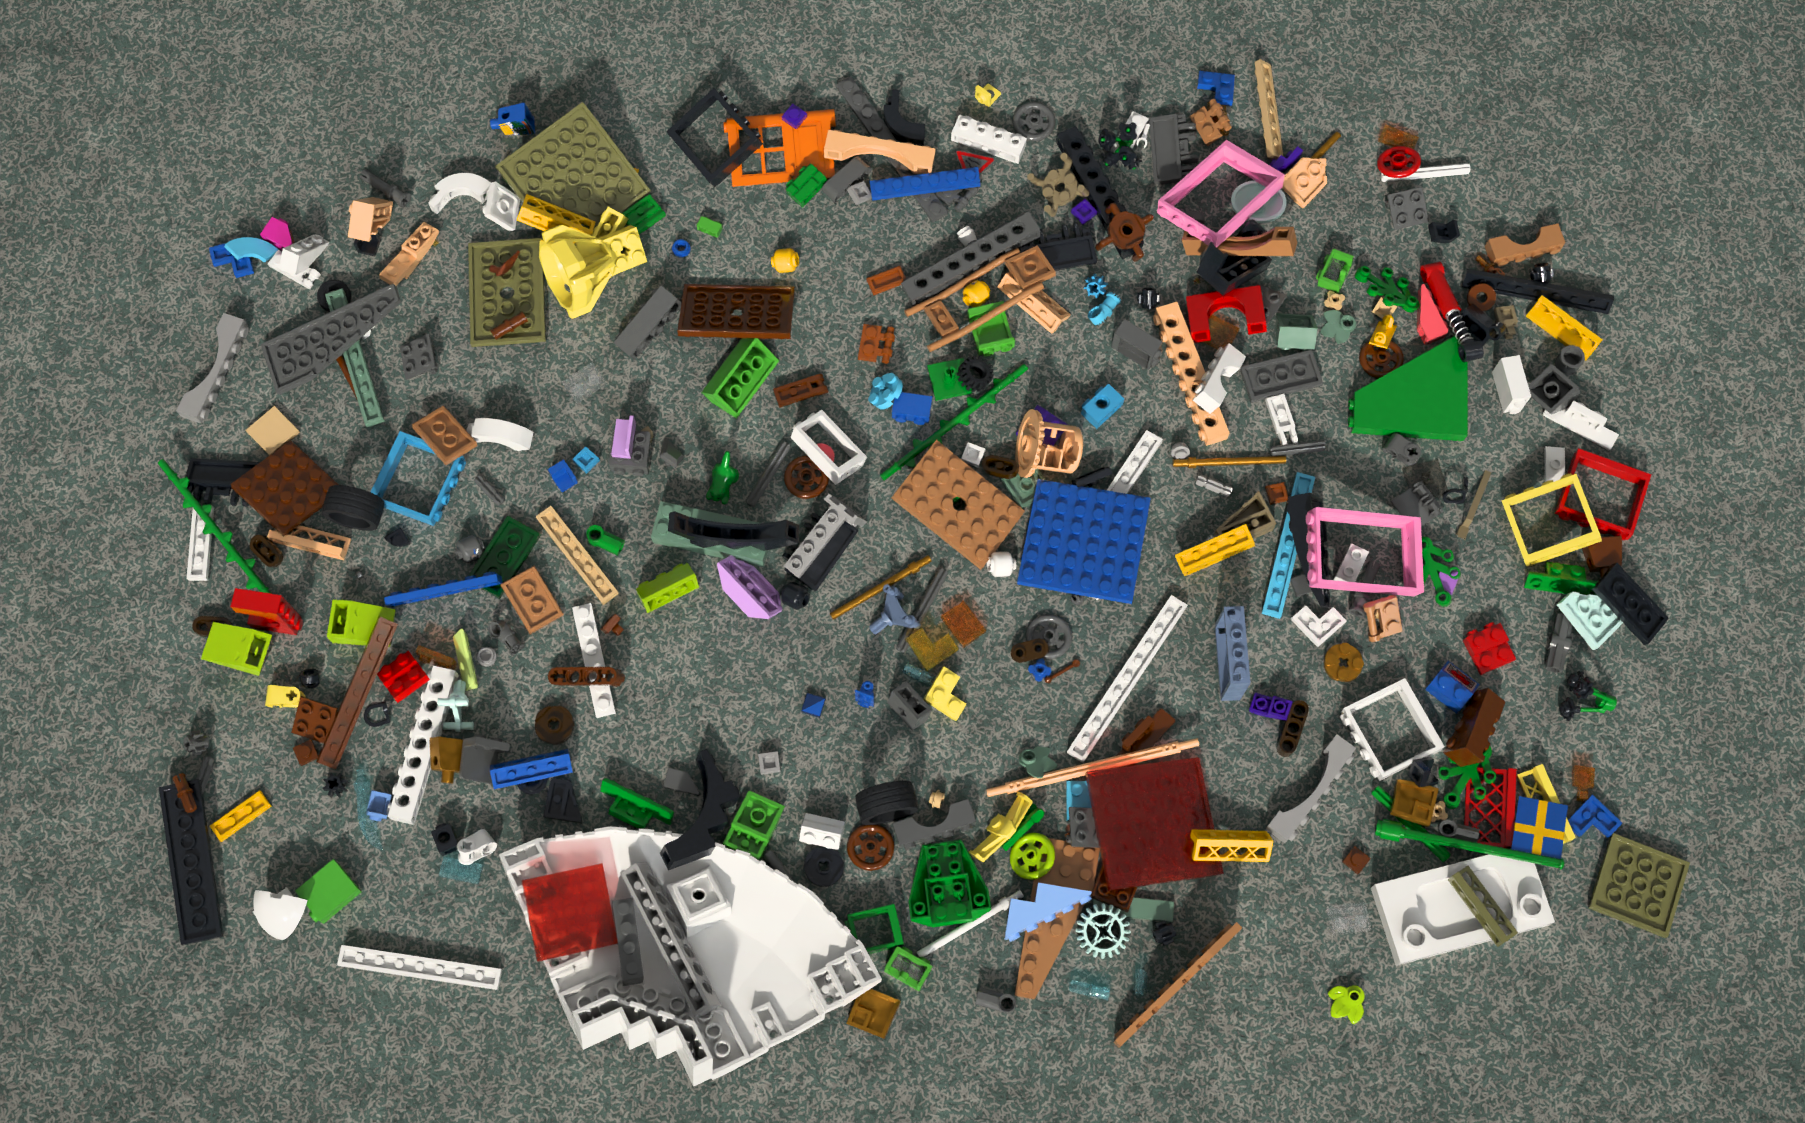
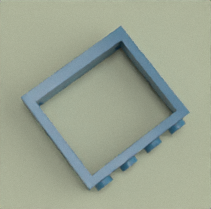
M399 431L371 493L382 499L407 445L433 454L435 453L423 439ZM462 455L454 460L429 516L383 499L384 508L434 526L436 521L439 522L442 517L441 510L443 506L447 505L450 500L449 493L451 489L455 488L458 483L457 476L459 472H462L465 468L466 461L464 456Z

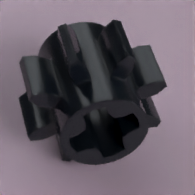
M1548 263L1535 264L1532 271H1530V278L1534 281L1549 283L1550 279L1554 277V269L1550 268Z
M1142 288V293L1137 295L1138 304H1141L1142 308L1153 309L1155 308V303L1160 304V295L1156 293L1155 288Z
M330 773L328 779H323L326 782V786L322 789L329 791L328 796L331 798L334 794L340 798V793L348 791L345 788V784L349 782L346 779L342 780L343 775L341 773L337 776ZM333 783H335V784L338 783L339 785H338V787H335V786L332 787V784H333Z
M1165 920L1154 924L1156 928L1151 931L1157 944L1162 942L1163 946L1174 942L1172 938L1176 936V932L1171 922L1166 923Z

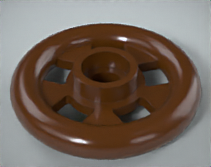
M1370 340L1360 350L1359 361L1361 367L1368 375L1377 379L1399 368L1404 362L1401 348L1392 340L1387 348L1392 349L1395 353L1392 356L1383 347L1374 351L1373 346L1376 345L1369 344ZM1367 355H1372V361H1367ZM1382 355L1385 359H1380L1379 356ZM1390 361L1396 363L1393 368L1387 366ZM1375 365L1383 367L1382 372L1375 370Z
M808 455L792 460L784 473V482L789 492L802 499H811L820 495L826 489L829 478L821 469L822 476L816 477L814 471L820 468ZM810 463L811 468L802 469V464ZM793 470L799 471L797 478L792 477ZM809 475L810 479L804 480L803 477ZM816 482L819 486L811 490L809 486ZM797 483L805 486L802 491L795 487Z
M861 825L848 838V856L854 865L863 870L874 871L883 868L890 862L894 854L895 845L893 837L881 825ZM867 832L869 837L862 841L859 836ZM876 833L883 836L881 842L874 837ZM869 843H872L875 847L874 849L869 850L867 848V845ZM860 845L862 854L857 855L855 846ZM881 847L886 848L884 856L878 855ZM866 856L874 857V863L865 862Z

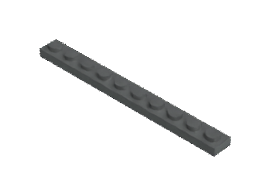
M851 76L836 84V88L870 136L883 140L892 139L898 142ZM885 156L899 177L919 175L913 174L901 162ZM935 193L913 195L932 223L948 214V211Z

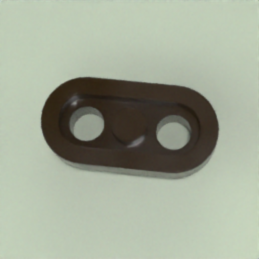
M989 455L982 461L983 470L988 475L1012 479L1019 472L1016 461L1012 459Z
M255 535L251 538V551L266 566L277 567L282 563L283 554L281 550L267 536Z
M199 616L193 621L192 628L197 635L208 637L213 622L232 626L233 624L225 617ZM203 624H207L205 630H201Z
M1034 639L1018 643L1012 647L1011 657L1018 663L1043 658L1049 653L1050 647L1044 639ZM1038 644L1042 647V650L1040 652L1036 651V646ZM1019 649L1023 651V655L1021 657L1017 655V651Z

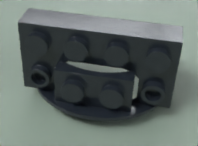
M1250 219L1235 237H1252L1267 231L1254 219ZM1211 241L1200 257L1197 273L1224 296L1266 271L1272 259L1269 256H1235L1234 258L1228 256L1227 253L1223 254Z

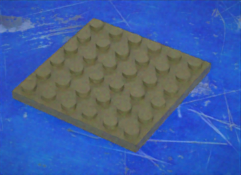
M583 102L495 166L522 202L526 194L595 221L594 228L598 226L602 213L608 207L622 213L651 191ZM527 202V204H529V205H531V206H534V207L536 206V205L533 204V203ZM564 217V219L571 221L570 218ZM581 224L583 227L590 228L588 225Z

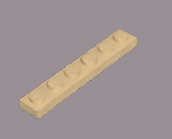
M1259 59L1255 61V75L1258 84L1257 90L1260 99L1259 106L1262 114L1261 121L1264 128L1263 136L1266 143V155L1272 160H1277L1280 155L1283 156L1272 70L1269 63Z
M552 506L536 516L538 522L603 605L619 594Z

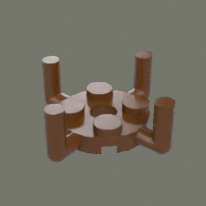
M1110 203L1106 207L1105 212L1107 214L1113 213L1114 217L1107 226L1108 237L1098 242L1095 248L1100 251L1110 243H1113L1122 250L1133 248L1135 254L1132 256V260L1137 262L1144 256L1139 244L1144 237L1145 225L1149 224L1154 217L1152 214H1148L1140 218L1137 214L1126 211L1120 212L1116 203ZM1123 226L1130 227V235H1125L1123 233Z

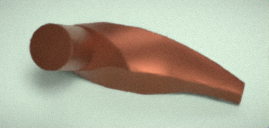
M518 250L500 267L491 265L489 271L496 273V276L504 275L514 265L520 251Z

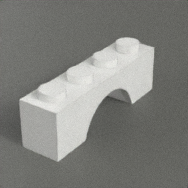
M1230 343L1224 348L1220 347L1215 352L1214 356L1216 358L1208 365L1209 371L1201 378L1203 382L1194 391L1196 395L1193 401L1210 414L1221 405L1227 394L1221 383V375L1231 377L1240 369L1246 358L1244 354Z

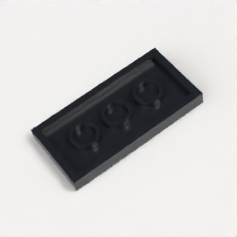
M1618 563L1612 564L1592 589L1643 645L1649 644L1669 619Z

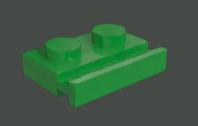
M650 194L622 213L628 218L627 226L637 227L639 235L666 216L665 212Z

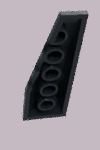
M1312 493L1290 496L1286 504L1291 520L1289 522V529L1293 535L1296 552L1308 584L1309 562L1307 561L1308 543L1306 541L1308 526L1306 524V515L1308 511L1315 507L1323 508L1322 498ZM1320 521L1322 579L1326 580L1329 575V568L1325 563V558H1328V550H1325L1324 542H1327V530L1325 521ZM1310 587L1320 606L1327 609L1331 608L1330 589Z

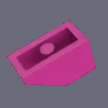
M271 217L260 233L264 241L271 243L282 251L283 248L294 244L289 224L281 218L278 220Z

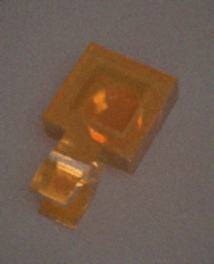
M1579 765L1573 766L1572 786L1578 787L1576 801L1585 802V799H1588V788L1592 789L1594 787L1595 768Z

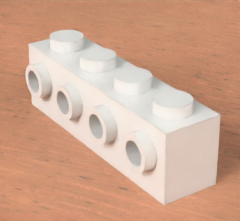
M962 115L958 116L951 133V141L1019 164L1027 138L1021 134H1014L1006 131L1004 128H996L987 122H979L969 116Z

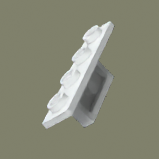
M1573 401L1568 408L1552 415L1546 410L1543 412V416L1607 450H1611L1619 434L1604 427L1607 418L1600 412L1588 409L1580 402Z

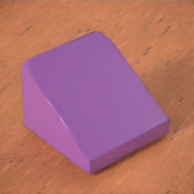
M1455 570L1451 573L1452 576H1456L1458 574V572ZM1438 572L1444 590L1452 595L1458 579H1451L1449 575Z

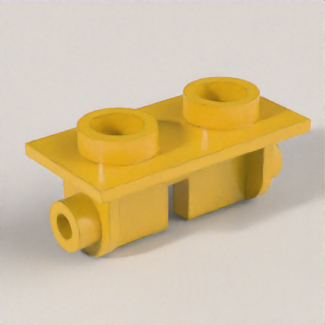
M1385 315L1382 321L1378 322L1369 344L1388 348L1397 328L1396 325H1393L1394 319L1392 315Z

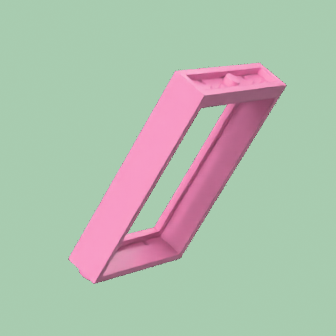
M1226 140L1158 200L1157 213L1174 223L1177 227L1187 231L1190 235L1203 241L1206 245H1209L1212 241L1214 246L1218 247L1283 187L1285 174ZM1225 162L1266 188L1218 232H1214L1174 206Z
M1315 507L1307 512L1306 524L1308 526L1306 541L1308 543L1307 561L1309 562V571L1307 578L1309 580V587L1416 596L1424 592L1421 517ZM1320 521L1401 528L1404 587L1323 580Z

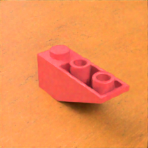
M1422 284L1418 290L1420 306L1417 309V331L1424 345L1445 338L1448 333V325L1440 316V309L1434 304L1430 290L1426 288L1425 284Z

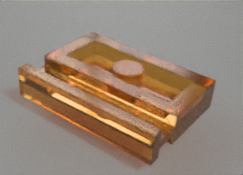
M964 600L941 616L942 621L963 648L986 633V629Z

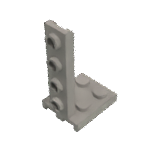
M829 493L824 499L830 504L828 506L829 509L784 565L785 568L798 578L805 573L845 521L854 527L857 525L863 527L867 522L839 498Z

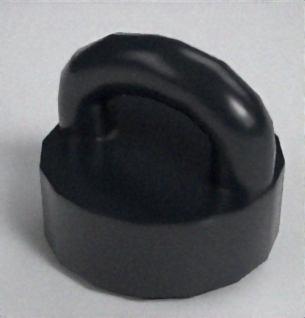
M305 669L299 673L300 682L304 687L316 688L319 686L320 676L318 670Z

